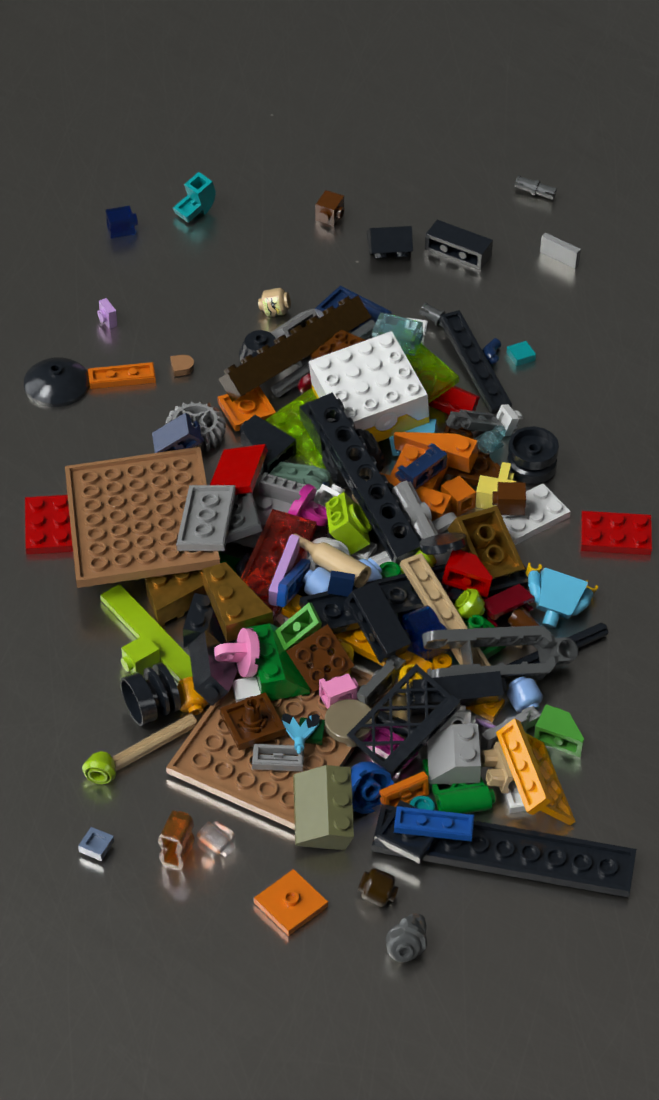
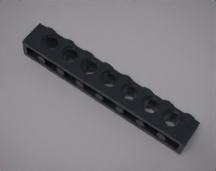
M333 392L309 402L306 412L391 561L399 565L402 560L414 556L420 550L419 542L422 539L411 528L409 516L401 511L398 497L390 492L388 481L383 474L379 473L375 458L372 455L369 456L364 439L361 436L358 437L355 431L353 420L350 417L347 418L344 413L342 401L339 398L336 399ZM333 418L337 420V422L331 423L327 419ZM345 437L348 441L342 442L338 438ZM350 456H356V457H358L360 460H358V461H353V460H351L349 457H350ZM362 475H367V476H369L371 479H370V480H364V479H362L360 476H362ZM377 494L380 495L382 498L374 499L371 495ZM383 514H390L393 518L387 519L383 517ZM401 533L404 538H397L394 534Z

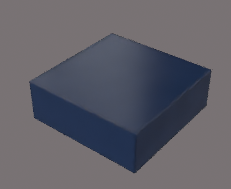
M331 570L327 593L348 597L353 590L355 574Z

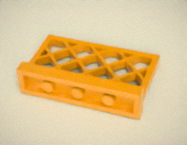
M514 718L498 730L496 735L526 812L534 815L538 811H542L569 826L576 822L544 742L525 733L521 721Z

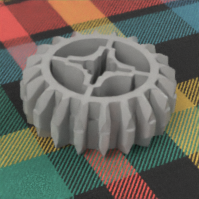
M191 401L190 404L183 403L181 407L175 406V410L170 411L166 424L184 413L190 415L192 426L194 421L197 420L199 422L204 441L195 447H201V450L208 452L210 447L216 448L217 443L222 442L226 433V421L222 412L218 411L217 406L211 407L210 403L204 405L201 401L199 403Z

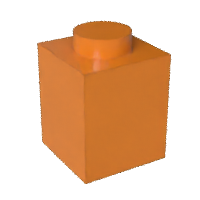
M457 476L441 485V492L452 496V512L457 517L475 508L476 491L463 478Z

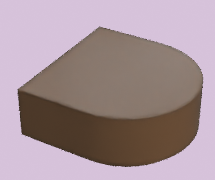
M188 355L170 356L174 377L188 375L194 370V360Z

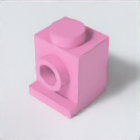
M349 674L334 677L329 681H325L324 678L319 680V696L327 709L340 700H357L359 686L356 679H351Z

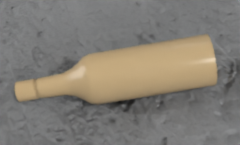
M300 536V547L310 553L315 564L329 572L332 570L355 574L354 586L358 588L363 587L367 583L371 575V568L328 543H313Z

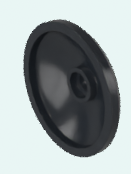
M62 357L48 358L36 363L27 371L24 377V390L27 396L32 401L48 407H62L73 404L84 397L90 387L86 368L74 360Z

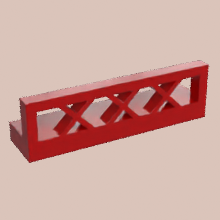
M413 368L428 394L429 406L449 415L451 411L459 412L460 409L476 410L480 396Z

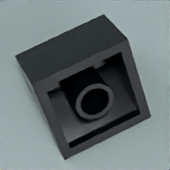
M412 226L381 227L367 230L370 255L375 254V258H387V254L396 253V257H408V253L413 252Z
M194 593L183 626L184 648L189 649V644L205 630L221 644L235 643V640L226 641L208 595Z

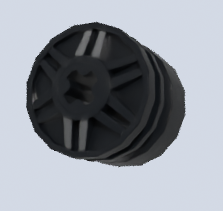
M162 662L154 664L152 668L146 667L143 671L144 678L139 672H134L120 680V688L125 704L134 721L139 726L157 720L158 712L162 716H167L170 711L176 712L181 708V699L176 683Z

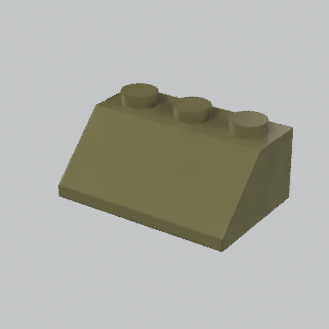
M324 765L294 774L295 846L345 851L354 838L351 767Z

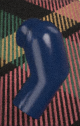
M497 338L490 341L482 350L490 365H494L499 360V356L495 353L501 347V342Z

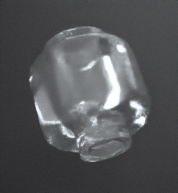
M208 821L196 836L198 838V847L212 859H218L221 856L227 858L235 848V845L232 844L235 834L220 821H214L213 823Z

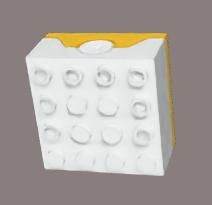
M392 331L309 361L312 390L316 398L318 399L333 392L336 399L339 398L342 401L344 413L347 418L350 417L353 420L355 430L369 431L377 442L393 436L394 432H404L429 423L428 394Z

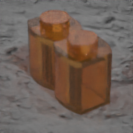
M173 810L158 838V843L161 847L159 853L160 861L163 865L179 870L182 869L195 842V837L192 833L194 821L185 812Z

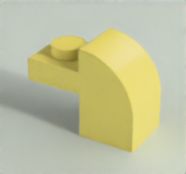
M502 462L498 478L480 475L476 490L475 507L487 509L496 506L492 505V492L497 491L498 482H516L513 481L514 473H510L511 463Z

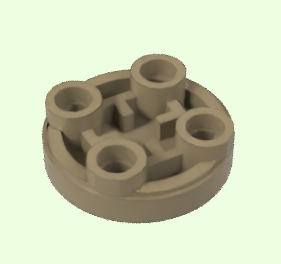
M344 699L335 702L326 711L325 732L334 740L345 743L348 747H357L347 737V734L371 708L367 704L355 699ZM372 718L367 722V724H372ZM361 729L355 736L360 741H364L372 734V729Z

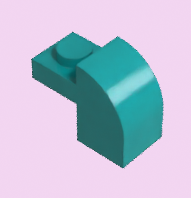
M200 172L184 184L187 196L173 207L174 213L188 223L200 212L204 215L207 214L215 201L216 191L213 181Z

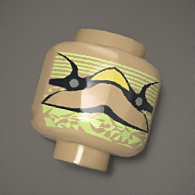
M282 288L268 289L263 291L262 298L258 299L260 311H264L267 317L282 316L291 308V299L289 293L285 292Z

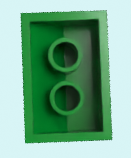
M270 623L246 627L253 628V631L256 632L259 638L260 656L255 658V665L259 667L255 676L260 693L266 692L270 701L310 694L307 682L284 650L275 632L279 627Z

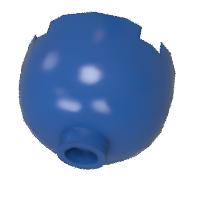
M367 761L360 762L351 767L353 809L361 814H369L375 812L372 809L373 807L382 805L379 790L394 784L391 774L383 766Z

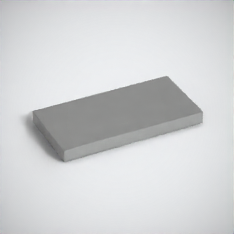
M189 485L176 543L177 551H225L236 495L235 485Z

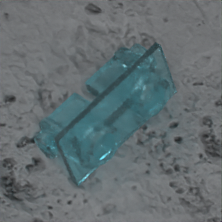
M497 425L492 431L484 432L474 438L478 442V449L491 455L502 448L504 444L501 440L506 435V429L501 425Z

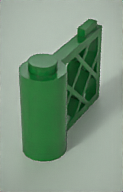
M423 759L422 765L429 781L428 759ZM481 775L480 783L470 785L465 783L449 784L451 787L444 790H439V784H430L438 811L471 814L491 810L492 804H495L494 791L489 789L487 785H484Z

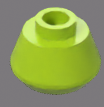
M467 589L458 597L454 604L461 618L468 620L473 615L482 616L485 611V602L477 589Z
M107 752L93 753L82 766L85 777L97 784H107L116 777L115 761Z

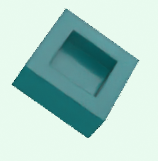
M527 341L507 346L506 353L516 367L536 361V353Z

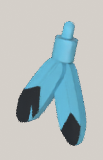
M289 714L282 715V723L289 736L295 741L294 748L298 754H301L304 750L305 740L317 729L320 722L318 714L309 716L301 727L293 716Z

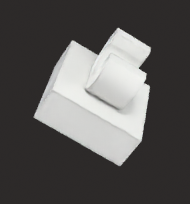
M509 404L501 405L496 415V418L505 427L502 431L503 436H511L514 429L519 428V419H523L522 414L518 410L513 411Z

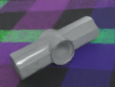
M406 480L393 487L392 493L398 497L401 511L409 516L414 533L417 532L422 540L438 535L431 521L430 508L425 502H421L411 481L408 482Z

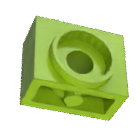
M345 492L332 497L325 503L329 533L348 548L350 555L370 544L368 532L372 530V526L358 503L354 502Z

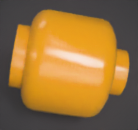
M187 677L178 682L177 689L181 699L180 711L193 715L202 713L203 708L208 705V702L194 690L193 677Z

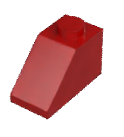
M452 550L445 567L442 583L465 591L467 589H477L481 596L488 597L493 577L477 555L462 550Z

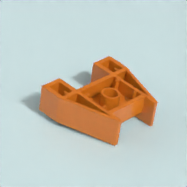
M394 432L395 449L401 451L390 475L379 473L383 474L392 485H398L401 482L395 477V473L399 471L398 467L401 465L407 467L425 454L426 450L430 449L428 445L431 443L435 444L447 453L446 468L415 491L421 502H425L429 506L432 515L431 521L451 513L452 496L437 490L448 466L467 473L471 472L478 457L477 440L451 433Z

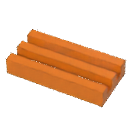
M423 771L379 790L381 795L380 802L384 805L397 806L400 800L409 804L414 797L428 796V776Z

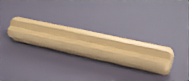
M188 714L114 755L112 758L115 761L116 771L192 730L197 725V719L193 714Z

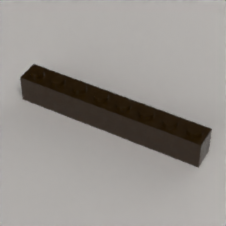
M359 295L352 299L347 296L338 302L339 307L334 308L332 305L322 311L324 316L319 318L315 315L307 320V326L304 328L300 324L290 330L291 335L286 338L284 334L273 341L275 343L274 346L269 347L267 344L257 350V356L253 357L250 354L240 360L242 365L236 367L233 364L223 370L225 375L219 378V381L231 401H235L311 355L340 330L349 332L370 319L371 315Z

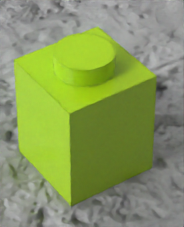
M146 634L121 647V664L127 672H139L143 675L146 667L152 668L154 664L160 662V650Z

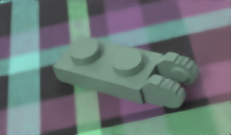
M280 462L269 473L270 475L286 478L301 484L309 483L316 487L317 490L320 489L323 481L327 482L331 479L330 472L324 468Z

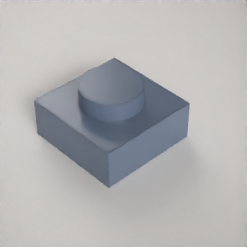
M90 827L78 845L79 852L102 861L114 843V836Z

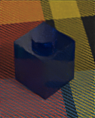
M130 205L105 210L106 226L111 239L135 235V226L138 225L136 213L132 214Z

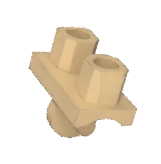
M495 742L493 749L481 751V767H492L486 773L488 786H499L501 793H509L508 785L514 778L500 742Z

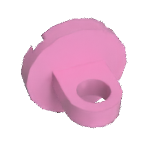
M242 628L238 634L237 643H224L214 648L215 660L219 662H236L240 676H255L259 667L255 665V658L260 656L258 635L253 631V628Z

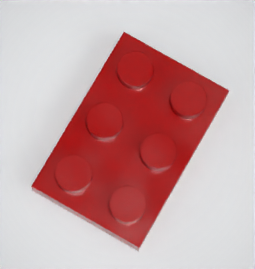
M68 495L25 497L26 555L73 552Z
M582 511L581 551L651 555V515Z

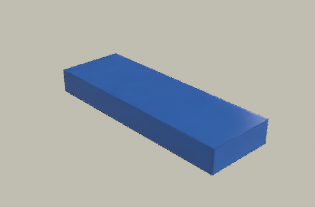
M302 558L279 582L277 606L285 607L305 586L303 578L310 570V560Z
M397 806L394 833L472 841L474 815Z

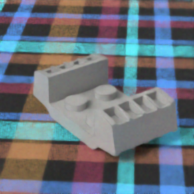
M264 473L258 482L259 495L255 500L262 532L235 540L232 543H238L276 556L293 529L286 522L288 511L293 501L300 499L299 491L306 484Z

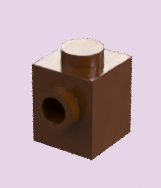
M325 190L315 204V221L334 226L339 219H342L345 211L344 195Z
M498 482L497 491L492 492V505L498 507L501 515L525 516L526 483Z

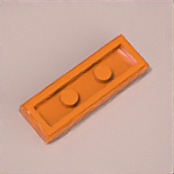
M153 362L88 369L90 389L156 383Z

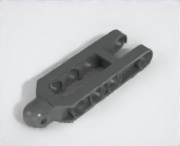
M543 625L434 630L422 634L423 647L425 649L461 648L463 665H452L450 668L433 670L429 668L427 674L431 678L500 671L501 678H505V681H513L522 676L534 680H542L547 673L551 672L555 665L569 664L578 655L577 645L572 639L567 637L555 638ZM533 645L538 649L540 662L535 664L522 662L521 664L514 665L499 663L494 666H481V664H473L471 648Z

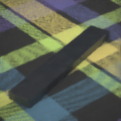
M460 310L440 315V323L489 412L496 414L501 405L509 404L512 408L509 397Z

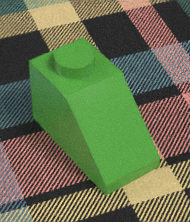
M307 603L277 628L275 632L284 650L287 651L319 630L322 623L313 604Z
M546 704L535 725L534 737L544 742L546 746L581 757L584 737L571 714L558 707Z

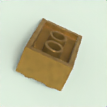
M497 506L456 517L447 528L449 533L457 532L466 535L467 545L460 550L477 555L493 579L525 569Z

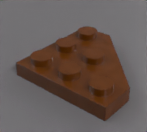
M446 424L443 432L459 434L474 439L473 433L463 427L456 430ZM478 443V457L471 472L467 473L448 466L443 480H452L460 476L469 485L478 486L480 475L498 478L501 467L498 463L492 461L489 452L481 443Z

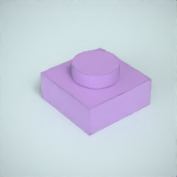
M107 298L99 300V310L97 313L100 321L104 322L109 329L117 327L115 308Z

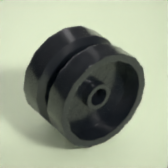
M536 426L521 428L511 435L507 463H511L510 473H514L515 479L527 484H541L550 480L555 475L559 443L555 435L545 428Z

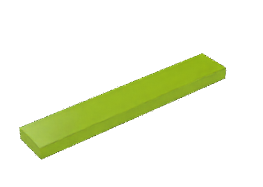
M121 584L100 595L101 601L136 638L146 634L160 650V662L167 667L171 675L178 682L184 678L193 677L190 656Z

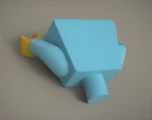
M529 562L526 569L530 593L534 596L536 609L546 612L542 622L544 626L556 628L559 617L568 619L571 615H578L590 605L598 585L590 588L588 580L584 581L548 568H544L541 571V564L538 565L537 569L531 567V562Z

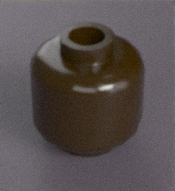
M373 868L369 872H364L358 886V891L361 892L363 900L383 907L387 904L388 900L394 901L399 887L395 886V877L393 875Z

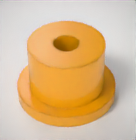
M438 653L433 657L432 663L441 668H449L452 665V658L448 654Z

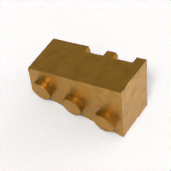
M226 562L202 569L203 586L227 642L236 640L242 628L269 623L273 624L272 610Z
M202 570L145 578L147 596L155 620L161 627H164L165 622L175 617L179 619L184 616V612L190 608L194 593L207 595L203 586Z

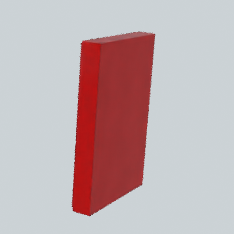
M266 444L224 449L210 485H235L236 495L252 493L268 452Z

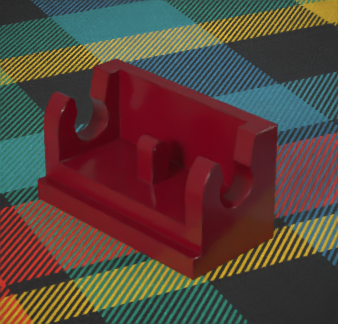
M517 584L485 599V611L482 616L495 627H498L493 620L513 612L518 607H523L528 612L534 610L528 604V602L530 604L534 602V596L522 585Z

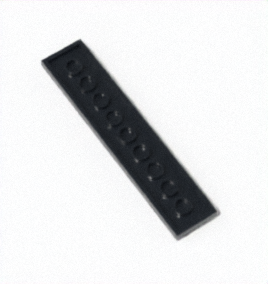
M446 564L431 567L454 605L458 597L465 590L442 583ZM524 566L525 569L523 571L493 579L488 597L481 596L482 599L494 596L517 584L522 585L525 589L529 588L526 567ZM405 573L369 581L365 584L377 581L380 588H383L386 592L387 600L390 606L396 610L399 619L428 612ZM328 591L300 597L299 605L301 608L307 603L313 604L322 623L321 628L328 624L334 634L360 628L345 601L347 596L328 594Z
M382 804L371 851L405 857L375 842V835L396 807ZM474 820L472 841L437 838L423 858V861L629 897L637 849Z

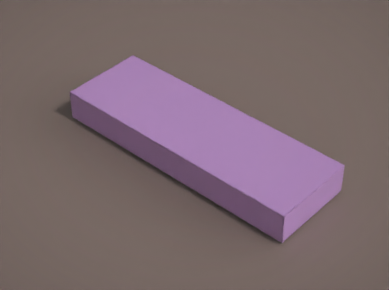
M291 534L269 588L270 605L277 606L278 584L294 566L300 550V536Z

